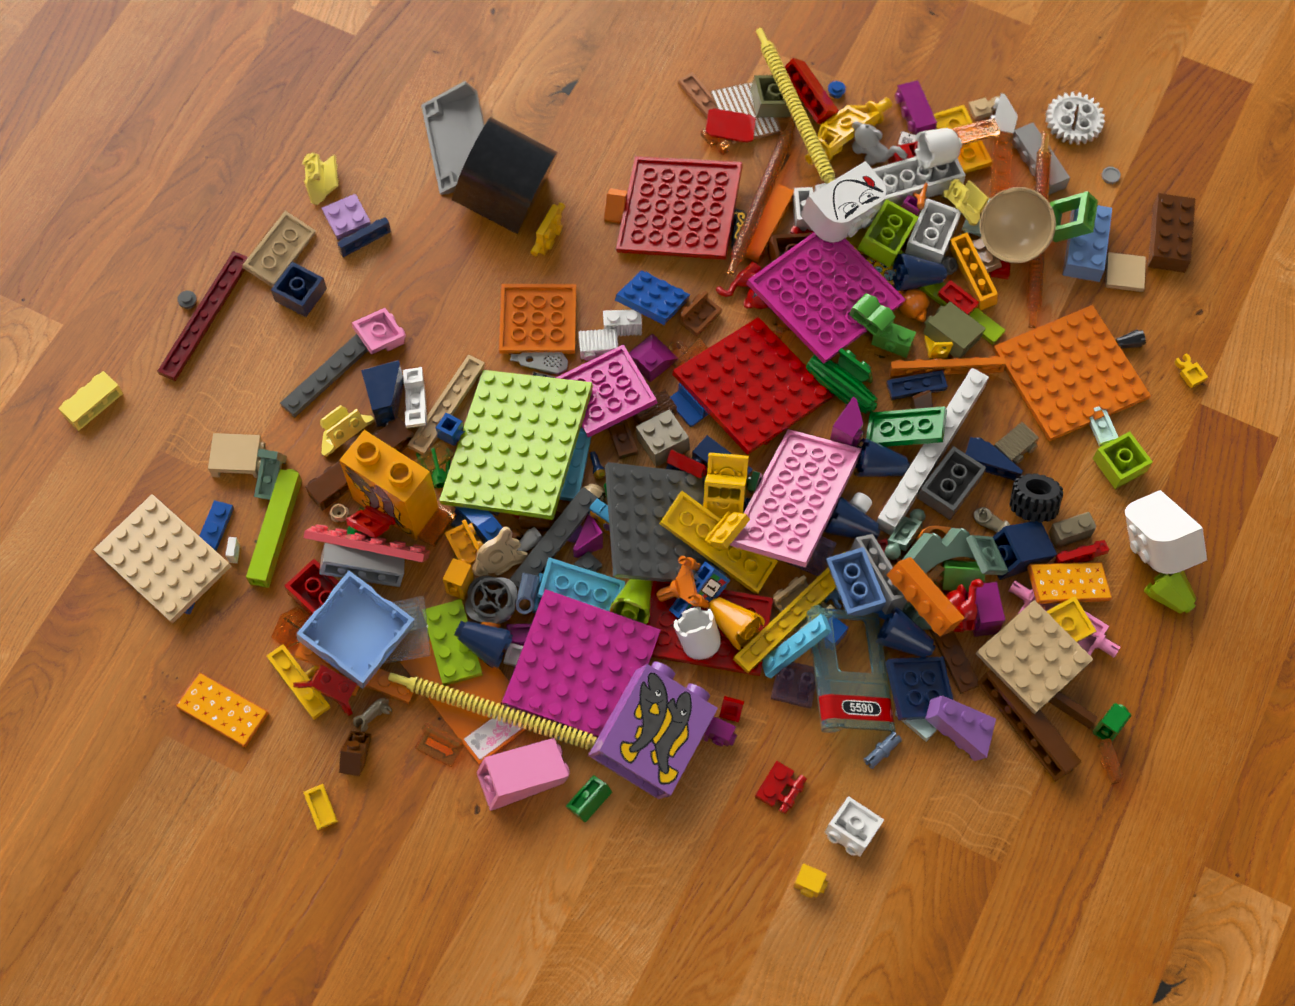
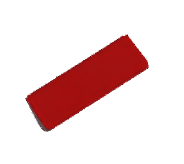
M674 450L670 451L667 459L668 464L698 478L707 475V467Z

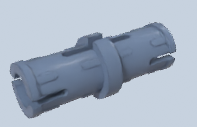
M891 732L882 743H878L875 746L876 748L863 759L866 765L870 764L869 768L873 769L884 757L887 758L890 755V751L902 742L899 735L895 736L896 732Z

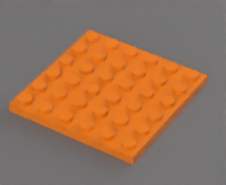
M1093 305L993 347L996 356L1006 357L1005 371L1049 442L1088 426L1092 416L1094 420L1104 417L1102 410H1107L1108 415L1111 416L1148 400L1151 396ZM1100 407L1102 410L1094 411V408Z

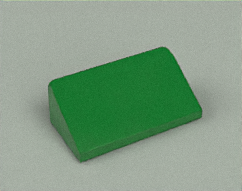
M593 775L566 807L583 822H587L611 795L612 790L607 783Z

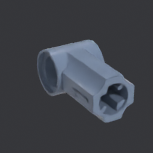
M522 573L515 606L520 613L528 614L533 610L540 576ZM527 599L530 601V606L528 609H521L519 602Z

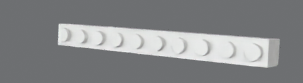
M971 368L946 408L947 416L943 442L928 443L922 446L877 519L878 528L892 535L920 493L921 488L930 477L984 390L989 376Z

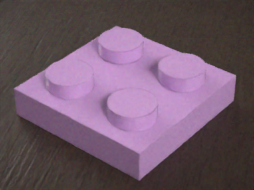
M356 194L322 208L337 240L371 225Z

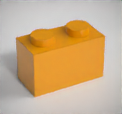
M453 558L443 577V583L447 594L465 601L468 595V588L472 581L475 580L472 566L464 559L457 560Z

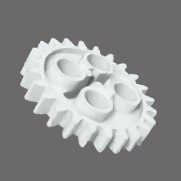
M1071 92L1070 96L1067 93H1064L1063 97L1058 95L1057 100L1053 99L1052 103L1048 106L1045 115L1047 116L1045 120L1048 123L1047 128H1052L1051 134L1057 133L1056 139L1063 137L1062 142L1069 140V144H1072L1075 141L1077 145H1079L1080 141L1086 144L1087 140L1092 142L1093 138H1097L1099 133H1101L1105 123V114H1102L1103 108H1098L1100 103L1094 104V98L1088 100L1087 94L1081 97V92L1077 96H1075L1074 92ZM1076 106H1078L1076 124L1074 130H1072V124L1075 117L1074 113L1076 110Z

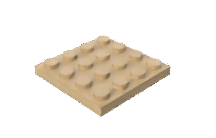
M1035 600L976 652V655L1034 714L1093 660Z

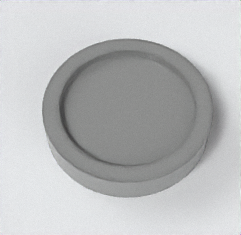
M1106 167L1101 176L1106 183L1114 184L1119 181L1120 172L1115 167Z

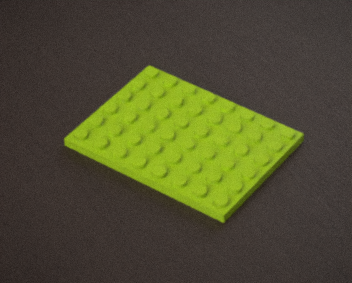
M483 370L463 428L465 432L460 437L439 499L442 505L553 520L593 390L592 382Z

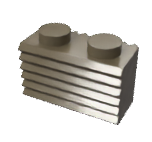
M1021 422L1001 440L996 442L994 447L1017 465L1022 461L1023 455L1026 452L1031 453L1037 448L1038 445L1036 443L1039 437L1024 422Z
M1086 512L1053 523L1048 533L1055 548L1058 549L1059 547L1066 546V544L1069 545L1070 543L1073 544V542H1080L1084 538H1091L1097 526L1090 512Z

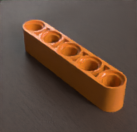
M780 184L777 185L743 248L742 256L758 263L761 261L771 236L775 235L793 201V189Z

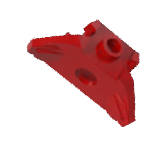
M321 665L315 671L312 680L293 682V687L311 688L336 701L347 716L353 714L348 701L357 683Z

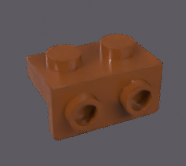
M704 291L701 295H696L688 307L686 306L680 312V324L698 337L722 313V308L708 298V292Z

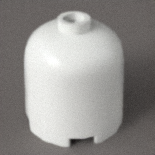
M941 128L922 131L915 137V141H918V148L915 149L916 157L919 164L924 165L925 169L951 163L960 154L962 141L952 129Z
M701 607L691 608L682 612L683 617L678 621H674V628L687 656L697 660L713 656L721 644L713 612L710 609L708 611L701 610Z

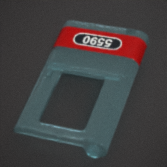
M819 605L812 606L807 611L808 623L820 614L826 616L832 631L811 647L821 731L831 733L848 728L895 732L883 645L876 643V640L879 639L877 635L881 629L879 614L870 613L864 616L847 615L846 610L822 608ZM832 618L859 620L865 623L871 673L839 670Z

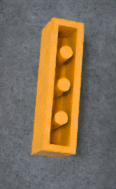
M964 233L950 239V251L957 260L958 267L973 298L979 302V310L981 311L996 305L998 293L969 234Z

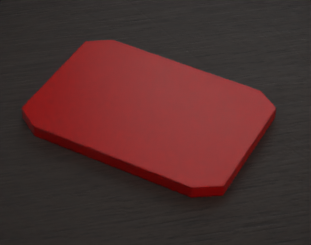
M713 108L708 110L705 133L711 137L749 143L754 138L756 118L750 114Z

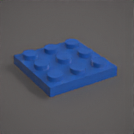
M641 270L616 294L615 301L665 325L689 300L690 294Z

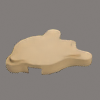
M503 527L495 538L487 541L478 550L476 561L472 567L476 576L488 575V573L503 574L512 566L522 564L528 557L527 552L517 551L521 547V543L518 539L512 538V531L509 527Z

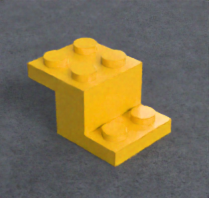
M709 453L703 506L720 519L727 512L731 514L733 512L744 513L749 456Z

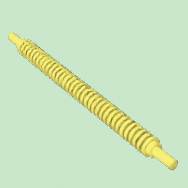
M758 28L756 33L761 41V52L821 180L828 184L835 179L833 168L774 44L767 39L763 29Z
M392 672L388 677L389 681L407 686L410 692H415L422 696L426 694L428 698L431 696V699L436 698L437 701L441 699L443 703L446 701V704L451 703L452 706L456 705V707H461L467 711L472 709V712L475 713L477 711V714L482 712L483 716L487 714V717L491 718L492 716V719L497 718L498 721H501L503 718L502 722L504 723L508 720V724L511 725L513 722V726L518 724L519 728L523 726V729L526 730L528 728V731L533 730L534 733H537L539 729V734L541 735L544 731V736L549 734L550 738L554 736L556 740L560 736L559 741H563L565 738L564 742L568 743L570 740L571 745L575 741V746L578 747L580 744V748H584L586 745V750L592 749L597 740V737H594L592 733L587 737L588 732L586 731L582 735V730L577 733L578 729L575 728L573 730V727H569L567 730V725H564L562 728L561 723L557 726V722L554 721L552 724V720L547 722L546 718L542 720L540 716L537 718L536 715H533L531 718L532 714L530 713L526 716L524 711L521 714V710L516 712L515 708L511 710V707L507 706L506 708V705L501 706L500 703L496 704L494 701L490 704L488 699L485 702V698L480 700L478 696L475 698V695L470 696L469 693L465 694L463 691L460 693V690L455 691L454 688L450 689V687H445L442 684L439 687V683L434 685L433 681L429 683L427 679L424 681L423 678L419 679L417 676L415 678H407Z

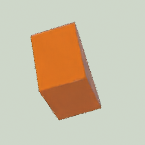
M610 188L606 198L604 221L621 223L628 191Z

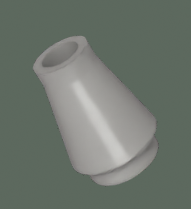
M535 527L531 530L528 529L519 540L521 547L517 551L527 552L533 549L543 536Z

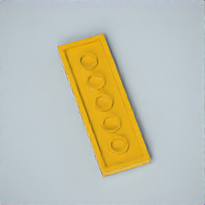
M681 491L659 524L754 594L759 593L778 561L774 558L730 545L727 549L714 547L712 544L708 546L704 540L721 519L688 494Z

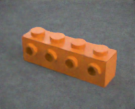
M912 557L897 562L888 572L887 576L891 583L902 592L905 599L915 607L918 614L928 622L932 630L940 637L952 632L963 621V615Z

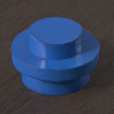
M833 81L829 84L828 92L831 97L840 98L845 94L846 87L844 83Z

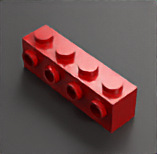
M792 58L784 66L797 95L811 113L815 122L823 124L839 112L805 61Z

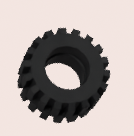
M1035 473L1026 474L1025 476L1021 475L1019 478H1016L1013 484L1009 505L1012 512H1015V515L1022 517L1024 520H1030V522L1037 521L1039 523H1043V521L1048 522L1051 519H1055L1056 515L1059 514L1063 488L1059 486L1060 484L1057 481H1054L1051 477H1046V475Z

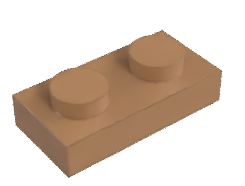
M982 238L973 241L988 273L1002 267L1000 260L986 248Z

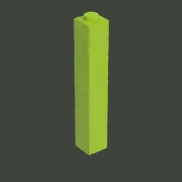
M293 469L279 470L246 575L251 585L270 587L302 483L300 474Z

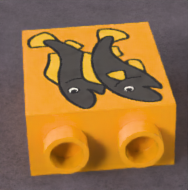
M366 430L359 435L339 460L353 500L363 507L369 505L394 517L396 522L394 527L412 539L417 540L440 511L430 471Z

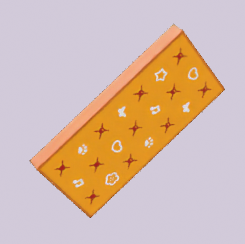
M1102 562L1030 564L1027 567L1034 596L1038 604L1063 603L1074 596L1078 602H1104L1112 599Z
M200 672L176 705L177 709L244 748L247 747L269 714L265 709Z

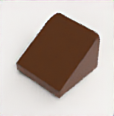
M926 390L913 396L910 407L912 409L933 407L931 391Z

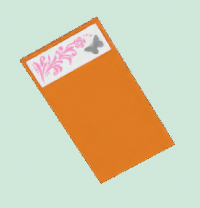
M431 640L400 661V664L410 677L415 678L417 676L419 679L423 678L424 681L427 679L429 683L433 681L434 685L439 683V687L442 684ZM478 657L483 675L446 685L450 689L454 688L455 691L460 690V693L463 691L465 694L469 693L470 696L475 695V698L477 696L480 697V700L485 698V702L488 699L490 704L494 701L502 706L505 705L502 704L510 681L499 668L488 666ZM431 696L428 698L479 765L485 757L494 755L526 731L523 729V726L519 728L518 724L513 726V722L511 725L508 724V720L506 723L502 722L503 718L501 721H498L497 718L492 719V716L491 718L487 717V714L483 716L482 712L477 714V711L474 713L472 709L467 711L461 707H456V705L452 706L451 703L446 704V701L443 703L441 699L437 701L436 698L431 699Z

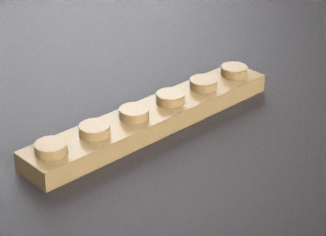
M468 354L427 415L426 425L420 426L409 442V449L423 456L427 455L438 438L436 426L445 413L453 416L484 369L485 362Z

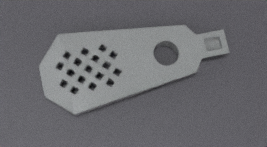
M562 352L511 354L510 361H517L521 366L556 375L567 371L568 360ZM531 358L533 361L527 362V359Z

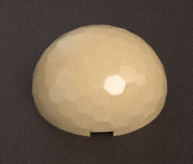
M1013 187L996 194L986 204L980 218V232L984 245L995 257L1009 263H1023L1040 256L1050 245L1056 230V218L1049 201L1039 192L1025 187Z

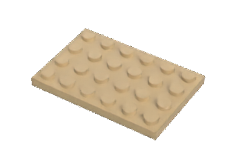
M153 494L93 549L172 624L232 567L229 562Z

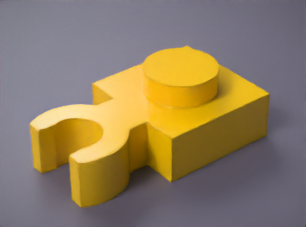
M1187 353L1183 356L1185 362L1176 358L1174 363L1176 367L1182 369L1180 375L1190 388L1207 380V374L1197 362L1191 363V357Z

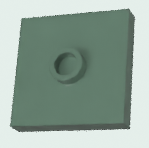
M971 535L966 538L982 574L1004 575L1008 573V569L993 537Z

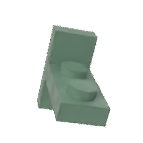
M259 449L257 456L261 458L254 497L270 500L282 463L286 464L287 456L276 451Z

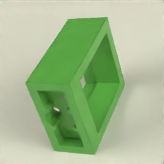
M1088 191L1050 202L1056 218L1054 242L1093 233L1098 200ZM1079 209L1077 221L1060 225L1062 213Z

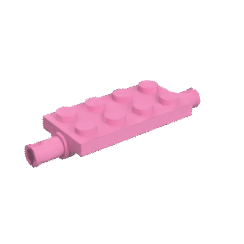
M1016 580L1014 581L1009 592L1024 600L1023 603L1025 604L1019 611L1020 613L1032 601H1036L1033 589L1029 590ZM1050 603V604H1039V605H1040L1045 611H1048V610H1050L1051 608H1053V607H1055V606H1057V605H1059V604H1061V603ZM1085 611L1096 629V633L1077 643L1089 655L1092 654L1095 648H1100L1114 658L1121 647L1105 638L1106 635L1104 634L1109 626Z

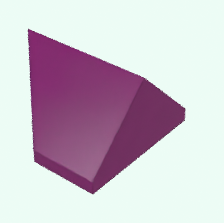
M588 515L573 548V555L576 558L583 556L587 551L592 553L603 548V533L590 515Z

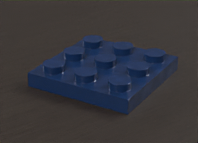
M943 657L888 659L885 662L898 721L926 719L930 700L937 697L945 696L954 700Z

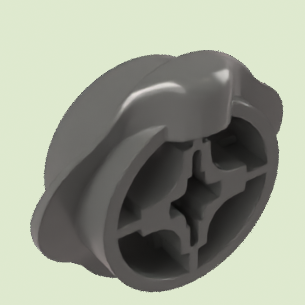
M480 576L476 578L468 588V596L465 603L467 615L477 622L496 624L506 622L512 617L515 610L517 598L515 584L503 577ZM494 585L502 589L490 590L487 586ZM481 591L484 597L480 604L476 606L475 597ZM504 594H507L508 602L502 609L499 601L503 598ZM487 595L491 598H495V604L491 601H488ZM493 609L496 613L486 614L481 610Z

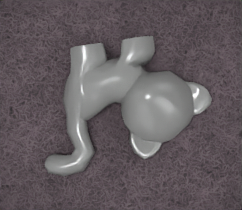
M858 121L852 123L856 139L852 145L853 151L857 154H867L865 161L870 166L885 162L895 153L901 159L906 158L907 154L899 146H892L888 149L879 141L882 139V132L874 126Z

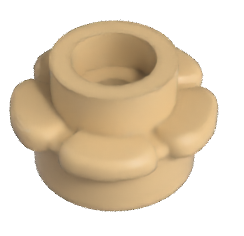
M342 504L333 505L329 512L331 520L334 522H344L347 519V515H349L348 508Z

